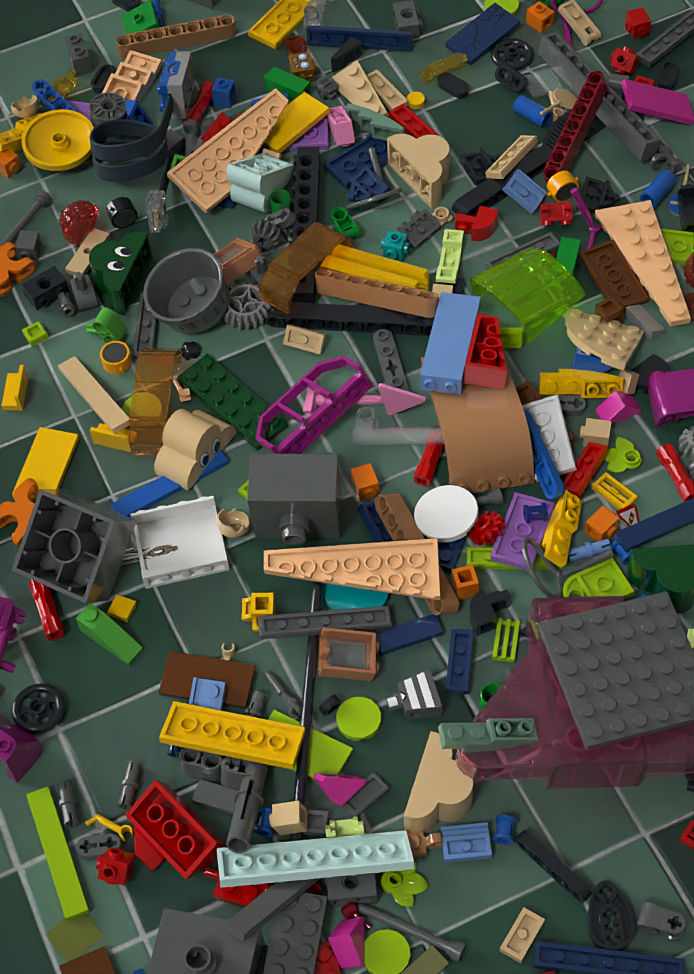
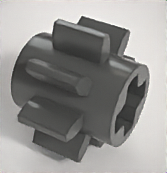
M325 76L317 81L318 86L315 89L320 98L326 97L328 100L337 95L335 91L338 89V86L333 78L328 79Z

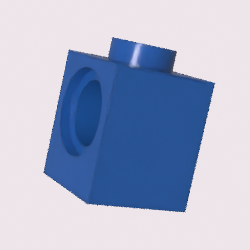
M217 77L211 90L214 106L231 109L236 98L234 80Z

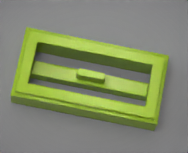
M498 618L492 660L509 663L515 662L520 620L512 622L511 619L504 621L502 618ZM504 626L506 628L502 656H498L501 627ZM510 627L514 628L511 656L506 657Z

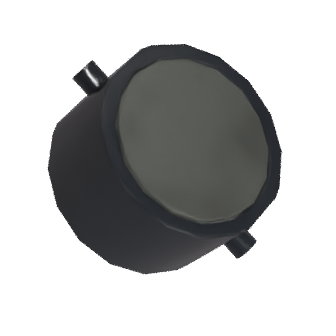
M118 197L112 200L106 207L107 216L115 228H127L137 220L138 213L128 197Z

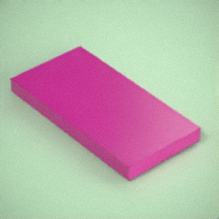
M624 79L621 83L629 110L692 125L694 123V115L687 94Z

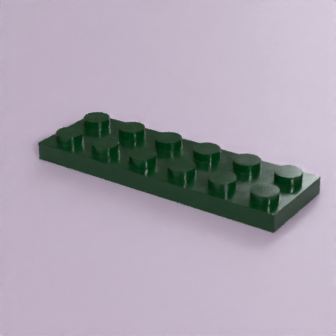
M208 353L177 376L178 381L183 386L189 388L192 394L225 423L235 427L236 432L257 451L263 448L255 437L259 417L270 407ZM279 415L273 418L267 425L265 440L268 442L288 428V423Z

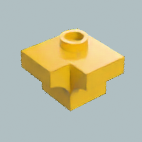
M251 593V597L242 598V622H252L253 632H259L258 616L275 615L276 600L274 593Z

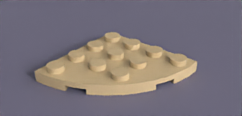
M568 309L564 323L567 328L566 333L580 350L587 355L594 354L601 358L602 363L623 371L643 339L645 332L637 326H627L617 320L606 322L599 315L586 314L579 309Z

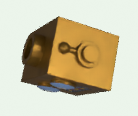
M310 51L289 55L291 74L310 83L315 82L314 72H317L316 62L311 59Z

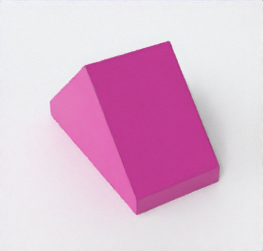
M614 391L595 409V412L600 420L611 421L612 425L637 415L642 410L632 395Z
M314 773L313 777L329 800L339 806L345 804L365 785L366 781L355 775Z
M358 917L340 921L328 938L339 966L342 970L363 967L364 918Z

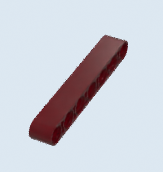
M592 71L580 91L543 170V177L546 183L556 173L570 171L608 89L607 82L601 71Z

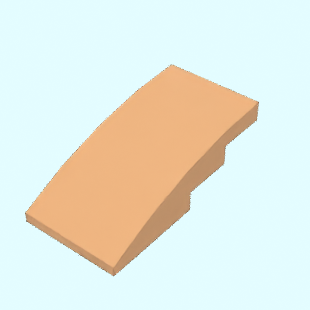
M130 50L125 62H120L116 73H111L102 93H116L125 100H137L140 103L155 80L163 64L162 60Z

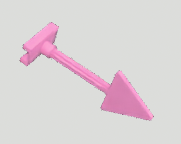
M318 378L313 381L320 386ZM380 383L378 388L381 395H363L355 404H384L387 414L393 415L425 402L426 397ZM307 387L303 412L308 413L309 417L328 399Z

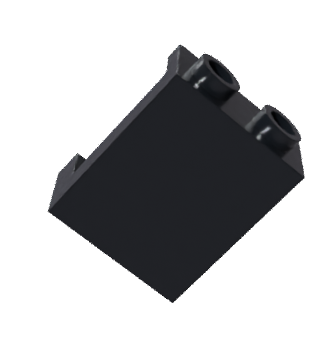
M681 185L677 193L681 231L694 232V185Z

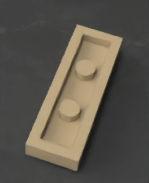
M378 70L367 74L380 100L390 111L401 104L408 106V100Z

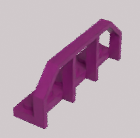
M346 356L319 362L259 417L255 438L261 446L272 454H301L371 389L373 385L361 365ZM345 366L357 372L333 395L313 382L323 372ZM308 387L328 400L305 420L304 417L288 408L287 405ZM280 412H283L301 425L275 448L274 445L265 440L267 425Z

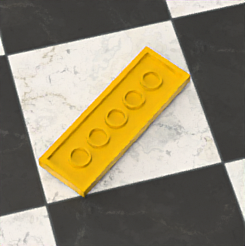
M173 701L159 740L160 743L293 770L305 735V727Z

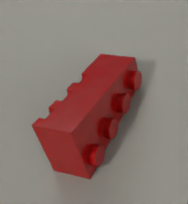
M477 315L465 364L464 384L505 390L507 368L502 350L503 344L500 338L498 317Z

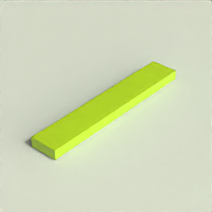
M47 786L26 794L66 921L90 913L49 787Z

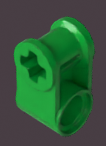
M336 207L331 211V226L341 244H345L349 239L361 236L357 224L345 208Z

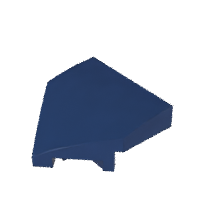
M365 166L354 178H350L351 188L348 200L358 202L389 192L391 189L371 169Z

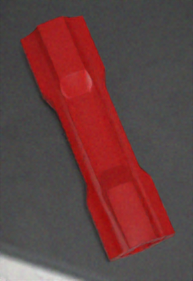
M205 81L198 91V96L187 111L186 119H182L183 122L187 119H193L200 124L205 110L213 100L211 91L214 85L213 82Z
M439 426L432 427L425 451L413 476L414 482L417 485L428 487L431 485L434 477L435 468L445 447Z
M668 443L660 446L657 449L656 455L676 485L683 502L694 498V481L690 478L682 464L674 445Z
M31 580L29 586L36 602L47 640L54 641L62 638L65 632L57 614L50 587Z

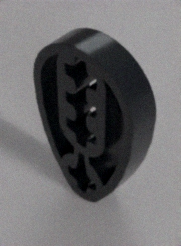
M601 881L597 884L591 896L588 908V935L594 946L599 949L623 951L629 947L634 938L635 922L628 902L619 889L610 881ZM603 888H607V892H612L609 894L608 904L604 894H600ZM606 912L616 916L613 917L612 921L613 927L617 928L615 929L614 937L617 940L619 939L616 946H613L610 941L607 942L610 939L611 933L610 930L606 929L609 923L608 918H603L606 916Z

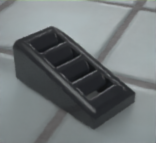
M350 37L331 57L332 72H337L363 54L361 41Z

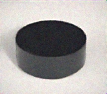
M332 695L320 705L319 711L324 716H328L340 706L341 700L336 695Z

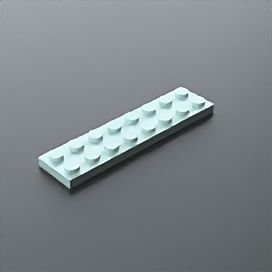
M406 830L250 845L249 850L242 854L234 853L227 847L217 848L220 888L414 869V860Z

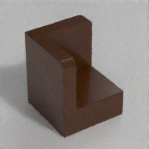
M613 297L595 305V314L601 316L606 322L617 320L623 324L624 309Z

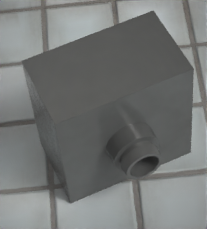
M250 454L247 502L256 538H282L283 542L291 545L302 544L306 541V538L340 539L342 491L337 454Z
M40 489L11 571L84 603L108 601L137 520L64 489Z
M164 908L147 974H259L265 948L261 928L243 941L225 931L227 919Z

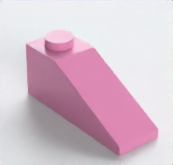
M342 106L329 108L330 113L326 115V118H328V124L336 145L346 147L350 143H354L352 121Z

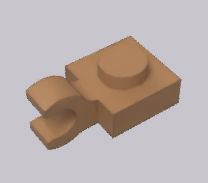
M423 831L407 833L413 858L427 856L426 849L442 847L440 833H433L427 837H424Z

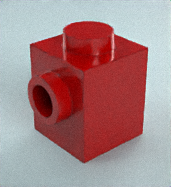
M643 7L626 12L625 28L633 39L650 34L651 20Z

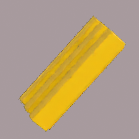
M607 472L592 484L591 489L617 509L627 507L638 500L636 494ZM604 480H606L613 487H610L607 483L604 482ZM619 491H620L621 493H623V494H624L626 497H628L629 499L627 500L624 496H622V495L619 493Z

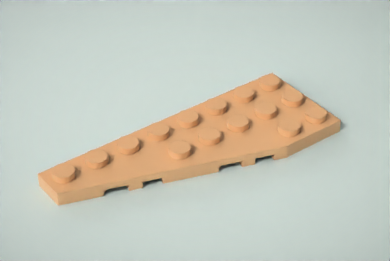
M275 88L168 171L167 177L205 213L209 212L230 195L232 184L226 178L228 164L257 155L288 105V99Z

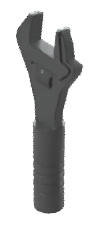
M272 671L266 672L264 677L283 700L289 717L296 721L299 720L295 714V710L301 712L300 706L297 703L298 700L286 693V690Z

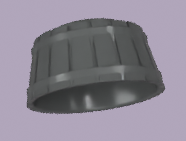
M186 248L171 253L152 269L144 285L143 297L147 309L159 321L166 323L177 332L197 334L210 329L224 316L229 305L230 291L222 266L212 253L200 248Z

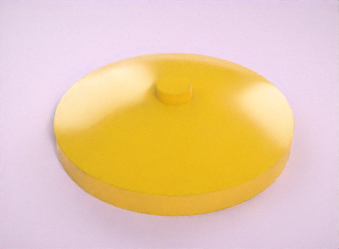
M59 109L45 112L34 118L26 126L22 135L24 154L33 165L44 170L63 171L74 168L83 163L92 154L89 136L94 127L87 117L76 111Z

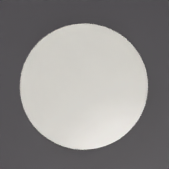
M454 485L440 486L428 491L420 498L414 511V519L421 533L431 539L437 538L438 542L442 543L456 541L466 536L467 532L477 523L479 516L474 496L468 490Z

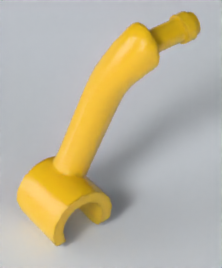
M94 814L93 818L85 822L86 826H90V824L98 821L103 826L119 833L123 842H126L123 837L125 832H130L134 837L133 830L129 825L119 826L99 814Z

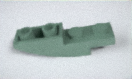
M489 718L487 722L441 723L438 726L442 749H461V753L502 750L538 741L534 718Z

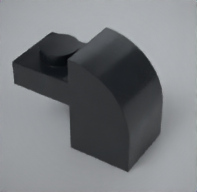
M507 589L495 591L489 596H486L484 590H481L473 596L470 602V623L476 636L497 628L495 612L510 607L511 596Z

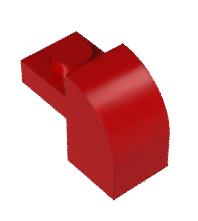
M483 206L479 207L476 217L457 213L455 217V230H463L464 234H470L471 241L488 239L493 235L498 224V210Z

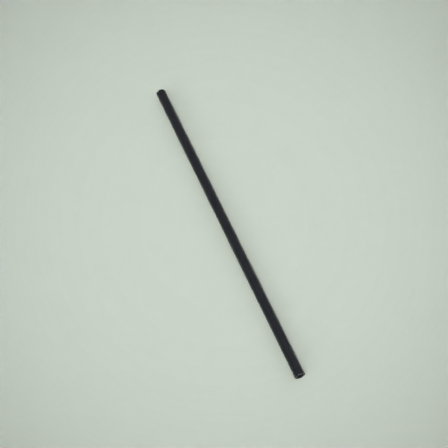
M313 581L310 612L321 611L323 583ZM319 635L308 636L300 720V726L305 727V735L297 756L293 801H300L304 807ZM302 832L290 834V841L302 840Z

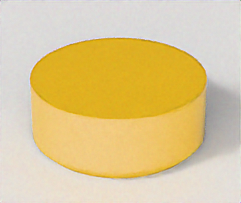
M412 92L408 94L409 108L420 109L424 106L425 97L422 93Z

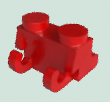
M544 203L540 205L541 226H551L552 222L560 221V225L572 224V203Z

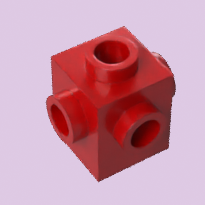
M624 46L623 50L617 48L612 53L610 65L615 67L614 71L625 74V71L635 74L641 57L633 54V49Z
M108 848L97 859V879L111 885L119 884L125 886L133 875L135 854L123 852L120 848Z

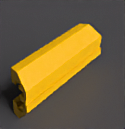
M340 244L334 248L332 254L328 255L320 266V269L429 291L430 276L428 269Z

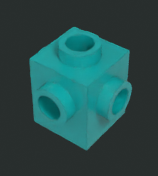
M388 230L386 238L383 237L381 241L383 257L403 262L405 254H408L410 243L407 242V234Z

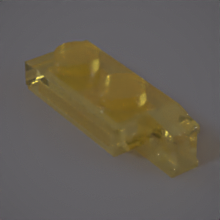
M457 52L427 65L428 67L418 71L421 81H430L436 74L440 75L447 72V69L462 66L463 62L468 61L467 56Z
M69 69L64 76H58L51 85L64 99L76 84V71ZM53 96L47 98L48 101H53L56 99V97Z

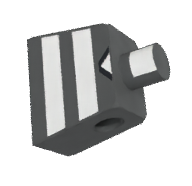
M430 669L398 682V695L386 698L389 711L402 709L406 720L442 716V704Z

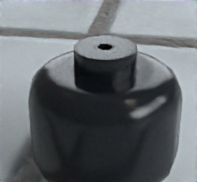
M193 341L184 342L179 349V355L183 356L185 360L198 358L200 354L199 345Z

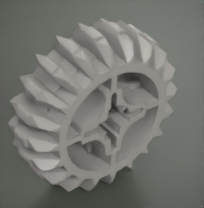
M245 282L242 285L236 283L235 288L229 286V305L223 316L225 322L231 324L233 328L238 326L240 330L243 327L249 330L252 326L256 329L257 324L263 325L264 320L266 321L268 309L270 308L269 304L272 302L271 296L265 287L261 288L259 284L254 286L252 282L249 285Z

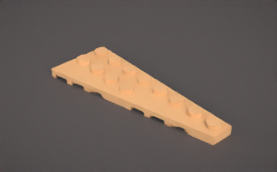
M651 200L595 210L596 219L601 222L604 231H607L611 240L614 239L633 272L639 277L640 283L648 290L650 298L659 306V311L670 327L690 323L691 317Z
M437 538L264 551L265 574L441 600Z

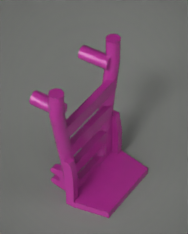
M0 596V669L13 673L16 665L2 659L8 640L12 641L14 639V635L10 633L15 634L17 631L13 624L22 625L24 622L22 618L26 616V612L14 606L13 600Z

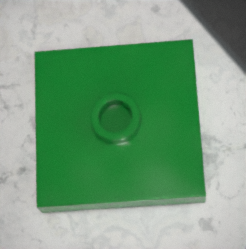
M151 0L121 16L125 34L160 27L155 7Z

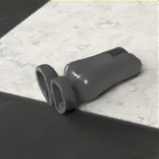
M187 119L183 122V130L187 134L185 137V157H188L205 143L200 138L214 121L209 119L202 121L200 137V126L197 121Z

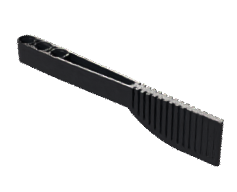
M572 109L560 116L548 128L543 138L542 146L524 156L503 179L489 178L458 198L452 205V211L455 214L460 213L476 217L480 206L490 208L508 196L502 189L517 169H520L531 179L541 173L549 160ZM595 115L584 142L606 127L597 115Z

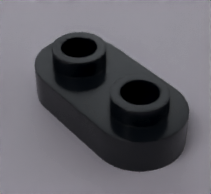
M503 64L498 66L495 71L496 80L510 90L519 93L526 89L528 84L527 78L511 66Z

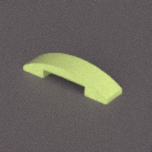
M445 229L436 282L456 283L462 252L463 230Z

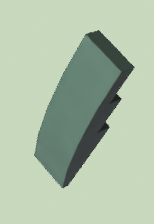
M350 103L345 107L352 123L358 124L362 131L372 132V138L387 141V138L392 135L405 134L404 128L378 112Z

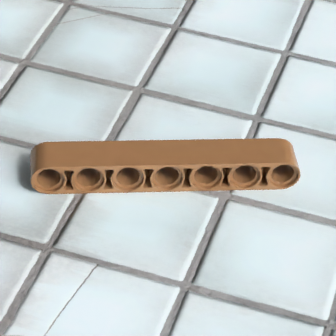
M229 14L120 35L116 39L118 55L126 59L130 50L149 55L230 39L236 36L235 18Z
M327 269L315 271L316 293L427 318H433L436 315L439 303V295L437 293Z
M380 494L376 497L375 508L393 541L425 539L399 494ZM439 565L441 600L425 599L434 615L455 614L459 609V601Z

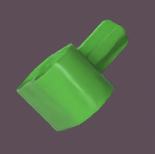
M102 308L95 321L86 325L87 333H98L105 343L122 341L128 331L117 314L109 308Z

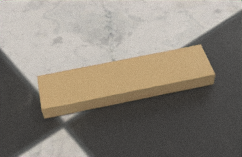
M521 135L485 172L486 178L503 179L538 143L537 136Z

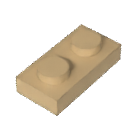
M289 324L286 327L283 344L322 354L326 334Z
M523 907L502 943L500 952L522 963L545 923V919Z

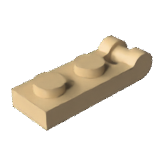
M570 0L559 6L558 11L581 38L583 45L587 46L591 44L592 40L596 41L601 38L599 29L575 0Z

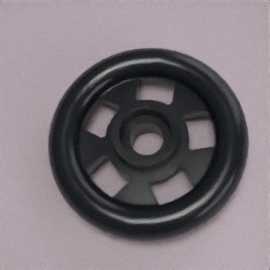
M517 38L504 39L498 42L491 51V58L496 66L505 64L515 70L527 67L534 57L532 47L524 40ZM503 52V56H498V53ZM521 56L525 58L523 61L519 60Z
M34 684L26 687L16 696L12 704V718L15 724L24 731L35 734L54 728L62 719L65 711V701L58 689L48 684ZM39 693L48 694L46 699L40 698L38 695ZM26 698L31 699V701L29 702L28 706H23L22 703L24 702V700ZM50 703H56L55 711H50ZM38 707H42V710L35 711ZM26 713L32 718L28 722L22 718ZM47 716L48 721L42 724L38 723L39 719Z

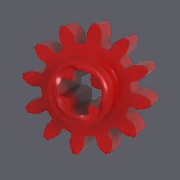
M485 511L484 515L479 514L477 523L469 530L470 534L468 536L478 546L482 543L488 546L489 542L495 543L496 538L503 535L500 530L506 528L503 524L505 521L496 511H493L491 514Z

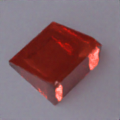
M299 35L283 40L284 46L291 55L307 50L305 39Z

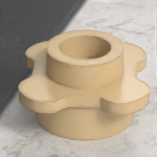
M438 207L431 213L441 226L453 220V216L449 215V210L445 207Z

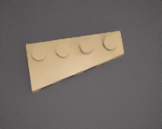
M358 60L331 77L337 83V90L351 104L368 108L386 117L390 116Z

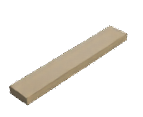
M75 356L58 365L60 372L114 434L132 424L130 418Z

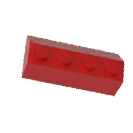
M155 780L125 814L130 822L186 880L207 866H210L217 859V848L227 847L216 833L167 783Z

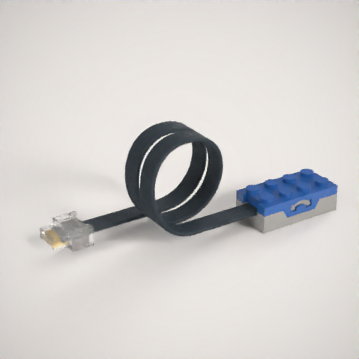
M191 51L170 52L168 59H165L163 75L160 76V84L157 86L158 95H162V101H160L159 105L160 112H163L159 127L136 120H111L94 127L89 136L94 171L96 176L102 180L113 182L133 180L146 176L164 165L158 191H148L145 202L150 233L160 232L161 229H165L169 218L166 207V192L170 180L167 177V172L170 171V159L168 156L166 133L170 119H186L195 85ZM114 136L142 137L139 140L121 139L99 144L100 141ZM140 156L146 157L140 161L123 165L102 164L103 161L114 162L134 159Z

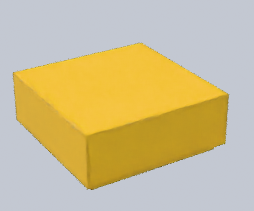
M116 594L107 614L110 617L128 623L137 603L134 600Z

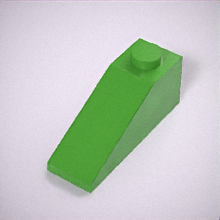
M91 603L76 618L81 632L127 665H130L143 651V647L107 614Z

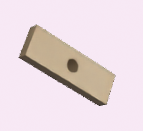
M92 228L66 266V273L75 276L76 272H80L86 275L91 267L89 262L90 251L97 244L108 241L110 234Z

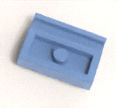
M520 169L515 171L502 189L531 214L547 194L542 187Z
M193 677L189 704L222 711L227 683Z
M488 822L441 827L444 863L492 858Z

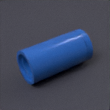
M520 95L514 102V112L542 128L547 127L552 120V111L540 115V112L546 108L524 95Z
M668 170L661 171L640 195V201L651 200L652 206L655 208L676 184L677 180L674 174Z

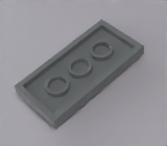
M302 893L274 916L263 974H314L327 896Z

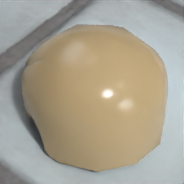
M32 95L31 99L23 96L21 100L11 104L12 113L21 119L34 116L39 110L38 98L35 95Z
M233 508L230 512L222 509L217 514L218 529L222 535L228 538H237L248 532L250 520L244 512Z

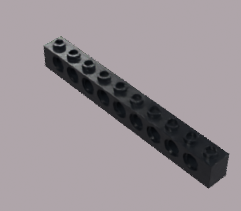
M297 147V155H294V166H296V169H293V180H296V183H292V194H295V197L291 198V206L294 208L292 212L295 213L296 218L293 226H290V237H293V241H289V252H292V255L288 256V266L291 267V270H288L287 273L288 282H290V286H287V297L291 298V302L315 303L321 164L320 147Z

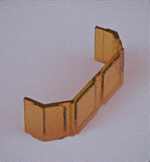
M313 223L295 242L287 246L269 264V268L259 284L260 299L289 314L291 298L300 280L339 244L353 248L354 240L321 223Z
M143 348L138 354L129 417V444L133 455H157L164 445L162 436L167 423L174 364H181L179 349Z

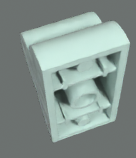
M262 153L229 163L226 178L232 184L230 190L231 200L266 214L270 213V195L275 190L286 186L291 177L294 164Z

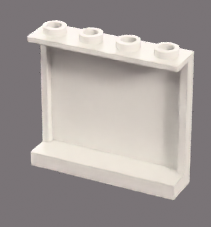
M204 496L191 501H181L168 506L162 505L154 509L139 510L136 513L130 514L131 518L137 520L134 533L145 589L229 571L222 533L218 529L217 510L213 496ZM177 543L179 551L177 553L146 560L143 558L142 549Z

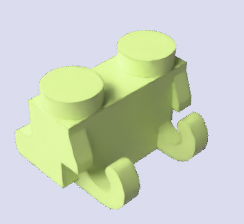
M358 817L336 821L329 820L330 825H325L326 838L364 834L363 821H358Z

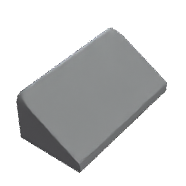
M640 304L625 308V317L635 326L639 327V329L644 330V335L650 341L666 331Z

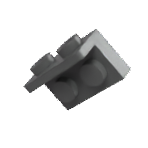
M425 208L422 212L417 210L410 217L411 221L408 223L404 221L397 227V230L407 234V242L410 243V247L413 250L441 225Z

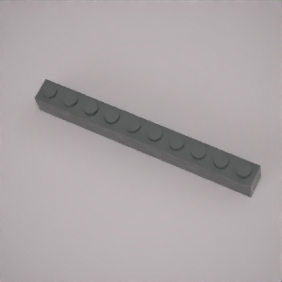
M557 32L542 35L538 54L579 96L588 75L594 70ZM608 85L596 115L640 162L653 158L657 153L661 139L634 111L628 109V105Z

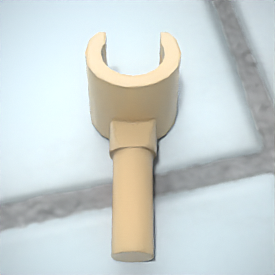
M177 379L173 380L179 393L180 401L191 400L189 388L182 389Z
M223 643L221 649L224 660L231 661L235 656V646L232 644V649L226 650L225 643Z

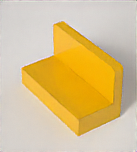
M24 365L19 366L18 373H7L1 405L3 410L23 411L29 379Z
M99 423L97 428L91 427L90 429L93 444L132 452L138 439L137 431L123 429L114 434L106 424Z

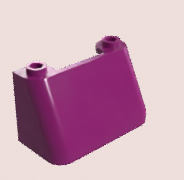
M694 369L665 373L663 371L652 372L646 383L655 428L665 427L666 421L673 420V422H678L680 418L694 417Z
M0 714V759L3 760L8 769V777L18 783L41 756L42 747L36 738Z

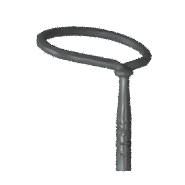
M370 148L368 152L373 164L374 173L383 181L376 149ZM402 188L391 189L389 192L358 202H352L345 207L349 210L398 194L402 191Z
M527 537L522 541L523 558L532 580L543 594L553 600H557L562 596V581L564 577L614 557L610 549L562 572L561 570L557 571L552 562L544 557L545 551L534 539ZM527 543L537 550L551 573L556 576V595L550 593L538 579L530 562Z

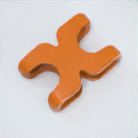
M7 242L0 247V297L11 291L13 287L12 281L23 282L36 271V263L29 257L14 261L18 256L15 249L16 245L12 242Z
M32 478L26 479L15 489L13 493L14 503L6 501L0 505V528H3L10 522H18V527L12 534L13 543L18 547L21 545L35 505L33 498L39 489L37 482Z

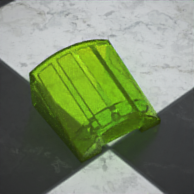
M530 247L470 279L474 296L481 297L488 291L523 325L525 342L527 344L585 295L581 285L565 266L552 255L537 247Z

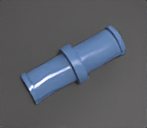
M606 538L594 543L585 542L582 546L569 549L568 555L576 553V555L568 557L569 563L584 558L589 559L610 550L611 546L602 548V546L610 544L609 539Z

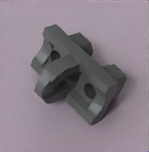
M660 143L657 153L651 158L649 165L654 170H668L674 174L676 171H680L683 162L680 158L675 159L672 156L673 153L669 146L664 147Z

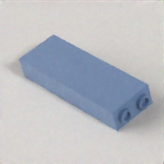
M441 292L420 373V390L461 395L464 384L465 364L477 315L480 314L481 297Z

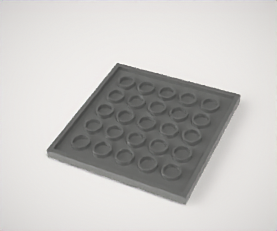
M667 592L538 623V630L586 750L694 723V652Z

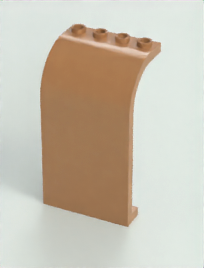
M424 357L421 358V368L423 365ZM506 360L505 390L463 384L461 395L429 391L444 440L450 485L462 487L471 494L486 492L495 488L503 489L534 483L533 453L528 424Z

